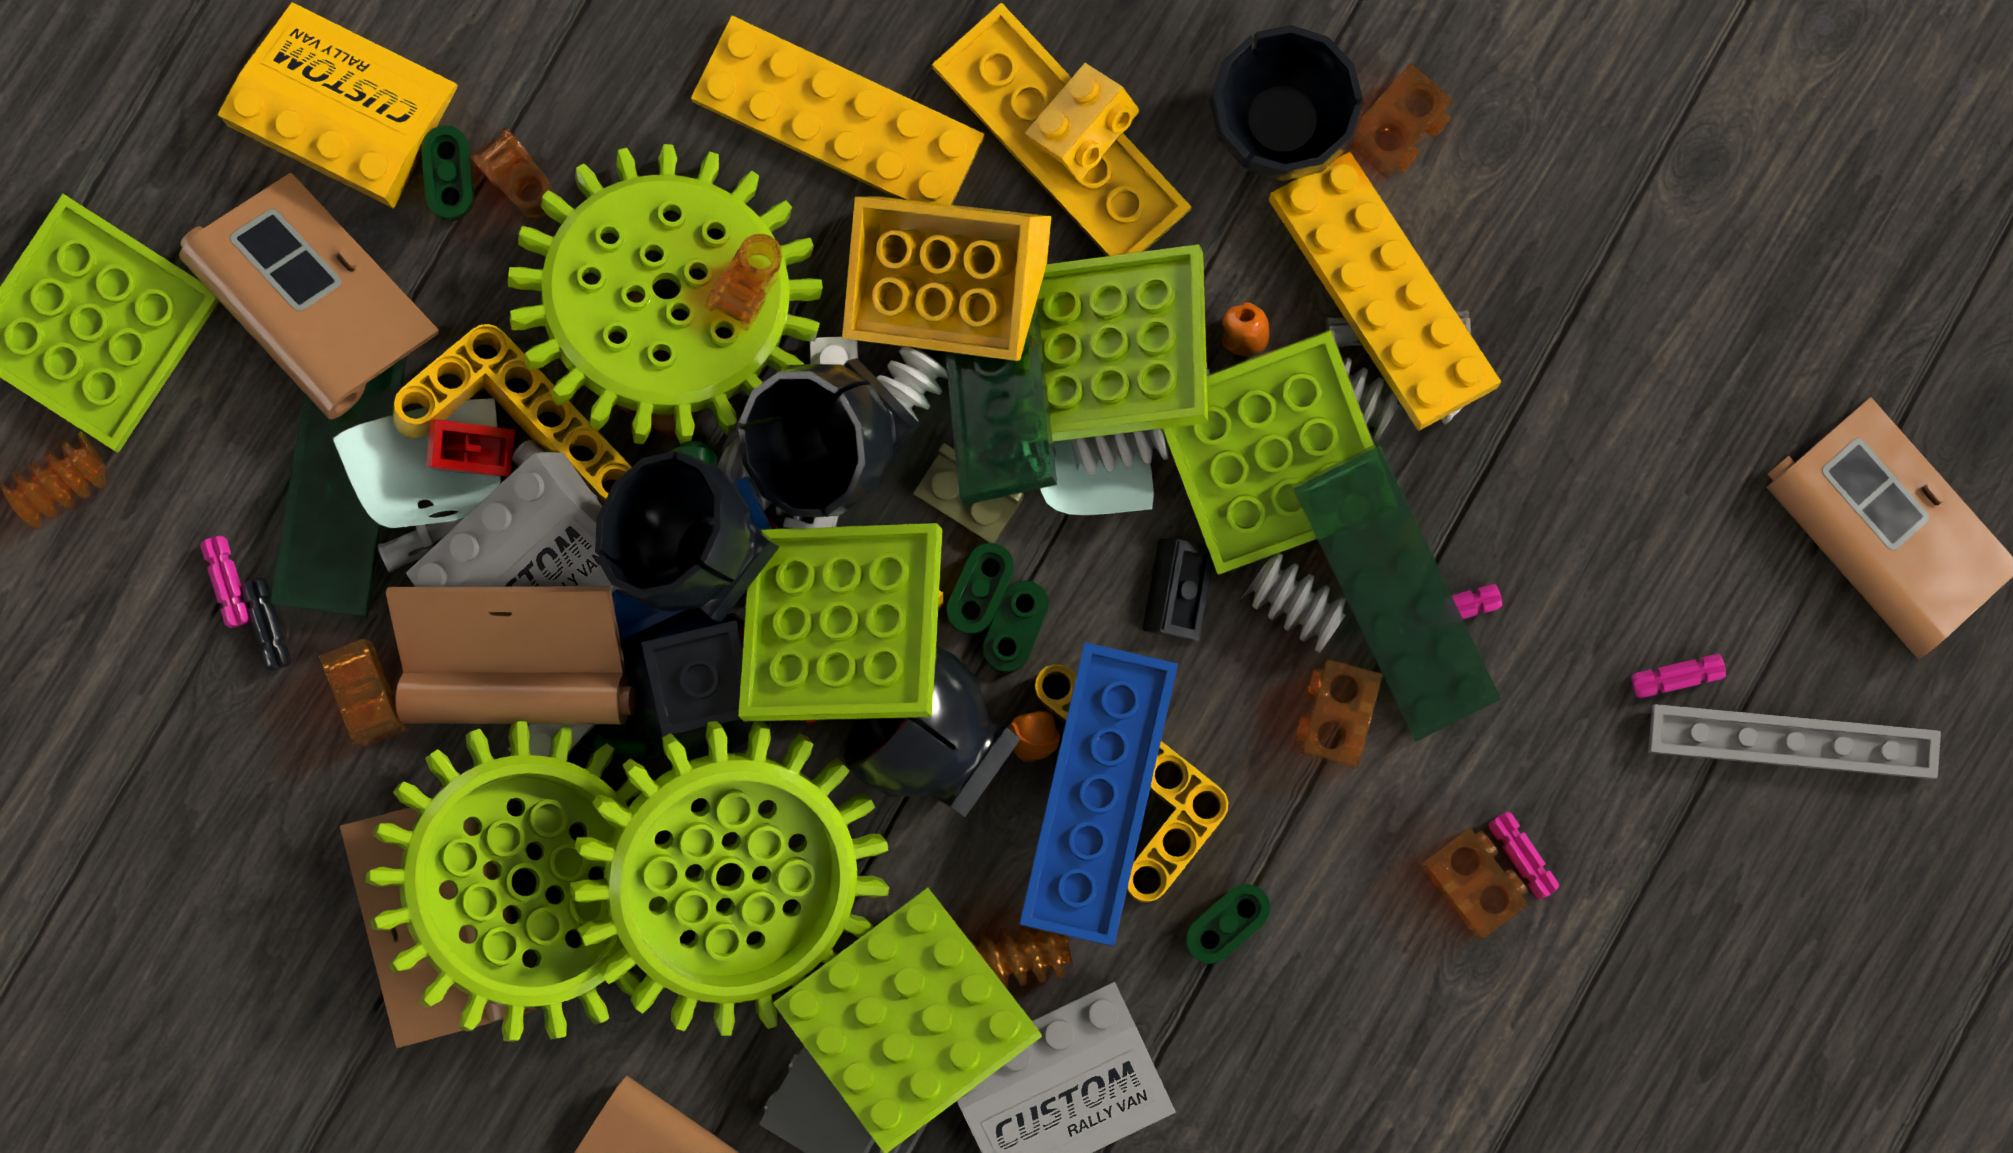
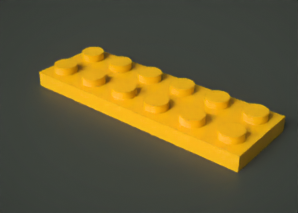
M1002 2L932 64L933 70L1106 256L1146 251L1191 211L1190 204L1123 132L1102 155L1098 164L1091 168L1081 180L1073 177L1063 163L1031 143L1024 133L1070 81L1071 77Z
M731 16L691 97L692 102L897 199L952 205L985 138L984 133L734 16Z
M1351 152L1337 158L1323 172L1300 177L1271 192L1269 202L1418 431L1499 387L1501 380Z

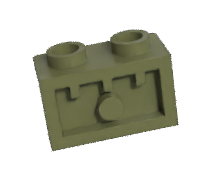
M957 442L954 448H951L943 443L938 450L937 458L913 495L985 542L995 543L1023 501V493L1017 490L1020 482L999 468H996L993 474L977 464L981 457L966 446Z

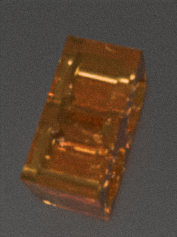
M1410 63L1361 118L1351 148L1387 179L1396 169L1404 173L1421 154V151L1416 148L1427 134L1434 139L1452 119L1446 112L1449 110L1453 99ZM1413 97L1422 98L1428 103L1430 113L1421 117L1414 116L1407 110L1406 101ZM1380 132L1393 133L1398 138L1400 146L1394 151H1384L1377 146L1375 136Z
M363 638L319 656L353 745L365 748L407 731L405 724H402L398 719L395 698L372 642Z
M1328 659L1324 662L1322 670L1314 668L1307 690V696L1315 697L1310 716L1301 714L1294 740L1295 742L1303 743L1300 755L1352 769L1359 767L1383 674ZM1336 678L1350 680L1355 687L1354 699L1348 703L1337 702L1330 693L1332 680ZM1332 723L1341 729L1343 742L1339 748L1327 749L1320 744L1317 734L1321 725Z
M1467 828L1426 858L1420 865L1476 939L1482 940L1529 905L1523 898V895L1528 890L1512 869L1504 873L1493 857L1498 854V850L1482 830L1475 834L1471 828ZM1458 848L1469 850L1475 858V868L1467 876L1456 873L1451 866V856ZM1489 886L1499 889L1504 896V906L1497 914L1486 912L1480 904L1481 893Z

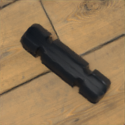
M263 578L249 580L243 583L240 589L244 602L250 604V608L247 611L258 646H263L264 649L260 653L265 668L270 671L284 668L291 664V657L288 647L282 644V640L285 638L274 603L268 600L271 597L268 583Z

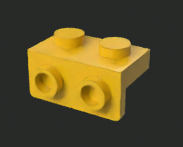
M1084 63L1024 134L1031 143L1063 163L1073 177L1081 180L1091 168L1098 164L1102 155L1119 135L1128 129L1132 120L1139 113V108L1123 86L1087 63Z

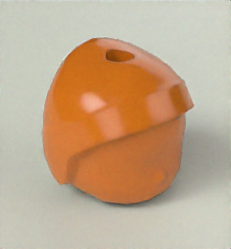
M1245 302L1242 305L1232 306L1224 313L1221 323L1223 326L1222 343L1229 352L1235 355L1251 357L1265 350L1269 341V322L1262 309L1252 303Z
M1037 711L1019 715L1008 725V729L1021 738L1013 752L1024 762L1045 759L1058 748L1060 734L1056 729L1054 716L1050 712Z

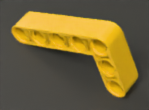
M479 325L470 330L396 394L393 408V421L396 429L405 437L421 438L429 434L430 419H447L484 388L544 452H563L588 488L601 500V506H603L608 496L602 484L607 480H618L632 468L597 430L590 427L589 421L569 400L560 406L552 400L553 388L555 387L553 383L539 369L529 371L524 363L525 354L501 329L494 325ZM486 344L494 347L498 354L492 359H483L477 356L473 350L479 345ZM445 374H454L461 378L463 384L458 388L449 389L442 386L438 379ZM513 378L523 379L529 384L530 389L524 393H515L508 389L506 382ZM416 403L425 407L428 413L422 418L413 419L406 416L402 410L405 406ZM544 412H552L561 418L562 423L556 427H547L540 423L537 417ZM575 446H585L592 450L594 458L589 461H579L571 455L570 450Z
M1052 664L1039 672L1035 683V693L1037 699L1045 708L1066 723L1077 674L1064 665ZM1054 674L1065 677L1070 684L1068 695L1059 700L1047 697L1042 688L1045 679ZM1162 741L1158 751L1150 791L1175 811L1133 862L1127 892L1133 899L1146 903L1157 900L1167 891L1224 819L1228 811V799L1224 791ZM1164 763L1176 765L1182 774L1180 785L1173 789L1161 787L1155 779L1157 767ZM1200 793L1214 795L1219 803L1217 815L1210 819H1202L1197 816L1192 807L1195 796ZM1180 830L1188 836L1190 846L1185 855L1179 857L1171 856L1164 850L1163 838L1167 832ZM1150 867L1159 874L1160 886L1156 892L1142 894L1137 891L1133 884V876L1138 869Z

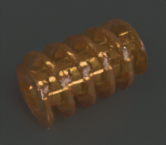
M82 431L77 433L80 448L75 449L66 441L61 443L64 458L59 459L49 451L45 453L48 468L43 470L33 461L28 463L32 478L27 480L17 471L12 473L16 488L11 490L0 482L1 489L13 510L33 529L42 527L43 523L40 512L50 519L58 517L59 512L56 501L66 509H71L75 505L73 492L83 499L90 497L89 482L100 489L106 487L105 471L107 472V468L93 444Z
M1019 925L1017 939L1013 940L1007 928H1001L998 943L993 942L987 931L981 932L979 946L975 947L1006 989L1008 988L1010 974H1014L1020 986L1027 985L1029 970L1034 972L1039 982H1044L1048 967H1052L1058 979L1064 978L1067 963H1070L1073 967L1068 936L1036 929V935L1032 936L1026 926Z

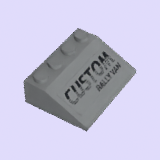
M563 452L533 453L406 572L415 587L610 586L611 594L616 590L611 585L597 560L599 555L595 553L596 520L602 506Z
M1115 982L1033 1020L1032 1022L1038 1028L1042 1037L957 1100L982 1153H1093L1176 1113Z

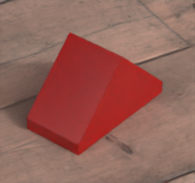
M430 419L426 467L442 472L509 477L512 470L515 430Z

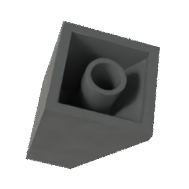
M803 1046L792 1057L788 1067L789 1073L781 1087L768 1099L764 1109L765 1115L759 1125L805 1153H883L809 1051ZM927 1124L888 1153H911Z

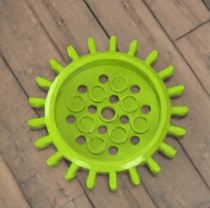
M664 144L659 155L658 168L660 175L638 177L635 169V160L627 148L619 149L617 153L616 172L621 181L606 188L601 186L595 173L584 163L576 167L575 180L578 189L587 198L576 209L568 205L560 196L547 190L542 196L541 208L549 217L561 224L554 237L549 236L537 229L522 226L518 236V245L528 251L546 257L544 268L509 267L508 287L541 292L540 305L520 307L510 311L511 330H526L545 326L550 339L533 346L525 353L524 363L529 371L535 370L560 358L570 372L557 381L553 388L552 400L560 406L571 399L576 391L585 385L600 396L592 406L590 427L599 431L609 420L610 413L615 405L636 411V416L632 423L634 443L643 445L651 432L652 414H674L676 421L675 433L680 444L692 441L695 424L691 412L707 408L712 409L718 426L726 436L734 433L737 426V417L728 399L741 391L750 396L751 392L763 383L758 376L766 366L780 371L789 365H804L797 357L778 347L782 335H787L803 341L815 342L820 324L809 318L788 314L789 301L820 299L823 289L822 280L820 279L791 280L788 278L786 266L802 262L811 257L814 247L811 238L798 239L782 246L777 244L771 232L782 227L790 218L792 206L788 201L785 200L778 203L763 215L758 216L746 205L755 196L759 180L758 174L750 171L740 179L736 189L730 194L713 185L719 171V154L709 151L701 162L700 174L697 179L676 176L677 156L674 146L671 144ZM667 211H675L679 214L680 219L670 222L664 218L663 214ZM710 229H719L723 232L724 237L715 240L710 238L707 232ZM605 233H612L617 236L618 241L614 244H607L602 241L601 236ZM649 251H657L661 254L662 259L658 262H651L647 260L645 254ZM693 269H701L706 273V277L702 280H695L690 276L689 272ZM588 273H593L599 277L600 281L590 285L585 283L582 277ZM661 279H669L678 285L680 292L672 299H662L654 293L652 287ZM737 287H745L750 291V295L746 298H739L734 294L733 290ZM637 291L644 296V299L641 302L634 303L627 298V294ZM676 309H682L687 312L689 317L683 321H678L672 317L671 313ZM720 327H726L732 331L733 335L728 339H722L717 336L715 331ZM613 332H620L626 337V340L623 343L615 344L609 340L608 336ZM657 350H664L669 353L670 359L665 362L657 361L653 357V353Z
M518 721L510 727L508 738L511 755L508 757L493 759L489 750L488 740L481 729L466 734V745L472 756L474 768L461 775L454 769L449 758L437 749L425 758L428 767L440 780L443 788L432 798H428L416 786L406 782L400 783L393 793L402 804L412 808L419 815L411 831L404 830L393 823H380L375 826L372 834L383 843L396 845L404 849L400 869L382 866L365 873V883L377 887L396 885L400 888L402 908L383 911L370 920L372 930L387 931L397 925L407 924L415 942L411 948L397 953L388 964L392 972L409 970L419 960L425 958L438 974L433 982L424 988L419 1003L425 1008L435 1005L443 999L451 985L468 994V1001L460 1013L458 1026L459 1029L466 1032L472 1031L481 1021L483 1009L487 1002L504 1006L505 1015L502 1024L503 1040L508 1042L519 1041L524 1029L523 1012L525 1008H542L545 1029L550 1040L566 1037L567 1023L562 1011V1002L578 997L581 1001L586 1016L594 1024H600L609 1019L607 1007L596 990V987L605 981L598 968L606 959L620 951L624 945L618 935L585 946L581 939L577 948L569 947L565 941L568 931L573 930L579 934L577 928L609 914L606 900L588 903L578 902L574 900L570 893V883L590 880L589 871L591 868H599L604 875L606 862L589 860L579 855L574 847L576 841L570 837L569 829L572 824H578L584 830V837L611 842L618 824L604 819L592 802L597 795L612 798L624 808H629L627 803L633 797L642 793L629 779H626L616 792L600 779L604 769L611 763L615 749L607 743L591 754L587 766L583 769L567 762L568 751L573 742L572 728L562 726L556 730L551 739L548 757L530 755V732L527 722ZM510 799L519 801L522 806V812L518 817L510 815L507 811V803ZM468 818L474 819L479 825V831L475 836L466 834L463 829L464 821ZM529 843H535L541 848L542 854L539 860H532L527 856L526 848ZM487 862L494 863L498 868L499 872L495 880L487 879L483 874V867ZM518 869H527L536 878V889L530 896L519 895L512 887V876ZM442 882H449L454 886L455 895L452 899H444L440 895L439 887ZM549 887H556L560 891L561 899L558 904H551L546 899V891ZM653 898L649 903V909L658 910L662 908L665 898ZM506 906L514 907L518 912V919L514 924H509L503 919L502 913ZM462 926H469L473 929L475 938L472 943L466 944L460 940L459 931ZM526 950H531L537 955L538 961L533 968L526 967L522 961L523 953ZM629 970L614 982L622 992L632 997L641 980Z
M712 721L707 723L706 740L709 748L708 756L688 762L684 746L672 734L662 737L664 753L672 764V770L654 781L649 777L645 768L637 762L629 759L623 764L629 781L642 791L629 808H624L612 798L602 795L596 796L592 803L604 819L615 822L618 826L611 842L600 841L592 837H577L574 847L579 855L589 860L606 862L604 879L581 880L570 883V893L574 900L578 902L588 903L606 900L609 914L603 918L590 921L577 929L585 946L599 943L615 935H618L624 947L606 959L598 968L608 984L620 979L636 965L647 974L630 999L636 1010L643 1014L654 1003L661 990L665 987L678 994L671 1011V1021L676 1029L682 1031L687 1029L693 1018L696 1003L700 1000L716 1003L713 1016L716 1028L721 1036H731L735 1023V1003L755 1000L756 1013L768 1029L776 1027L777 1010L772 1001V994L790 985L795 987L820 962L826 964L838 955L839 952L832 948L843 931L861 938L874 928L866 918L850 914L855 896L885 897L888 896L889 886L882 878L873 875L857 876L856 860L877 856L889 850L887 841L881 834H868L855 839L851 838L847 825L866 816L876 808L865 792L851 797L836 807L827 797L845 779L850 771L837 757L811 780L801 773V769L813 748V743L807 736L798 733L791 742L784 759L780 762L766 757L771 736L770 728L764 722L754 721L749 733V744L746 753H727V735L718 721ZM698 798L707 800L704 810L701 812L691 811V805L694 800ZM765 800L773 801V808L769 813H758V807L761 802ZM663 830L670 832V838L665 844H656L654 842L658 832ZM729 832L737 833V840L733 845H722V838L725 834ZM802 834L804 837L802 844L795 848L789 847L788 842L791 836ZM727 863L739 865L741 875L736 883L730 886H722L716 882V874L721 866ZM693 864L700 865L701 871L698 876L694 878L685 876L686 869ZM766 866L768 871L764 878L759 880L752 878L755 868ZM658 896L665 898L662 908L658 910L649 909V903L653 898ZM722 898L731 899L729 909L722 912L716 910V904ZM790 899L797 900L798 904L793 912H783L782 908L786 901ZM684 931H695V938L690 943L680 942V936ZM754 931L762 933L758 943L754 945L746 943L750 933Z

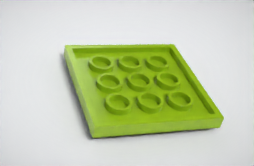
M62 194L0 286V378L119 453L219 303V300L201 281Z
M1199 244L1046 265L1021 359L1016 361L1017 439L1021 445V439L1030 445L1208 423L1203 251Z
M1331 329L1207 375L1208 423L1162 428L1218 575L1397 510L1395 499Z
M938 523L762 530L779 546V549L747 589L738 716L743 721L932 717L942 528Z
M926 888L773 1002L883 1153L891 1151L1042 1037L1038 1028L929 888Z

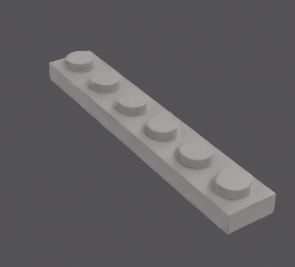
M1654 704L1651 711L1648 753L1937 779L1941 731Z

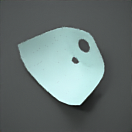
M495 399L468 400L445 420L497 427ZM425 408L404 412L406 416L413 419L422 418L428 413ZM393 415L359 424L333 438L360 503L373 520L389 528L434 524L464 518L500 485V476L442 472L426 467L429 434L421 438L405 437L396 429ZM421 500H430L434 504L427 508H418V502ZM458 511L456 514L446 517H429L437 512Z
M1021 439L1025 455L1046 503L1056 511L1072 515H1099L1152 509L1154 492L1150 463L1145 464L1138 452L1134 454L1132 467L1126 468L1121 458L1116 456L1113 471H1107L1101 460H1098L1096 473L1089 475L1082 463L1079 464L1077 470L1071 440L1046 442L1055 447L1056 455L1053 459L1048 458L1046 443L1036 444L1039 453V461L1037 462L1032 455L1030 446Z

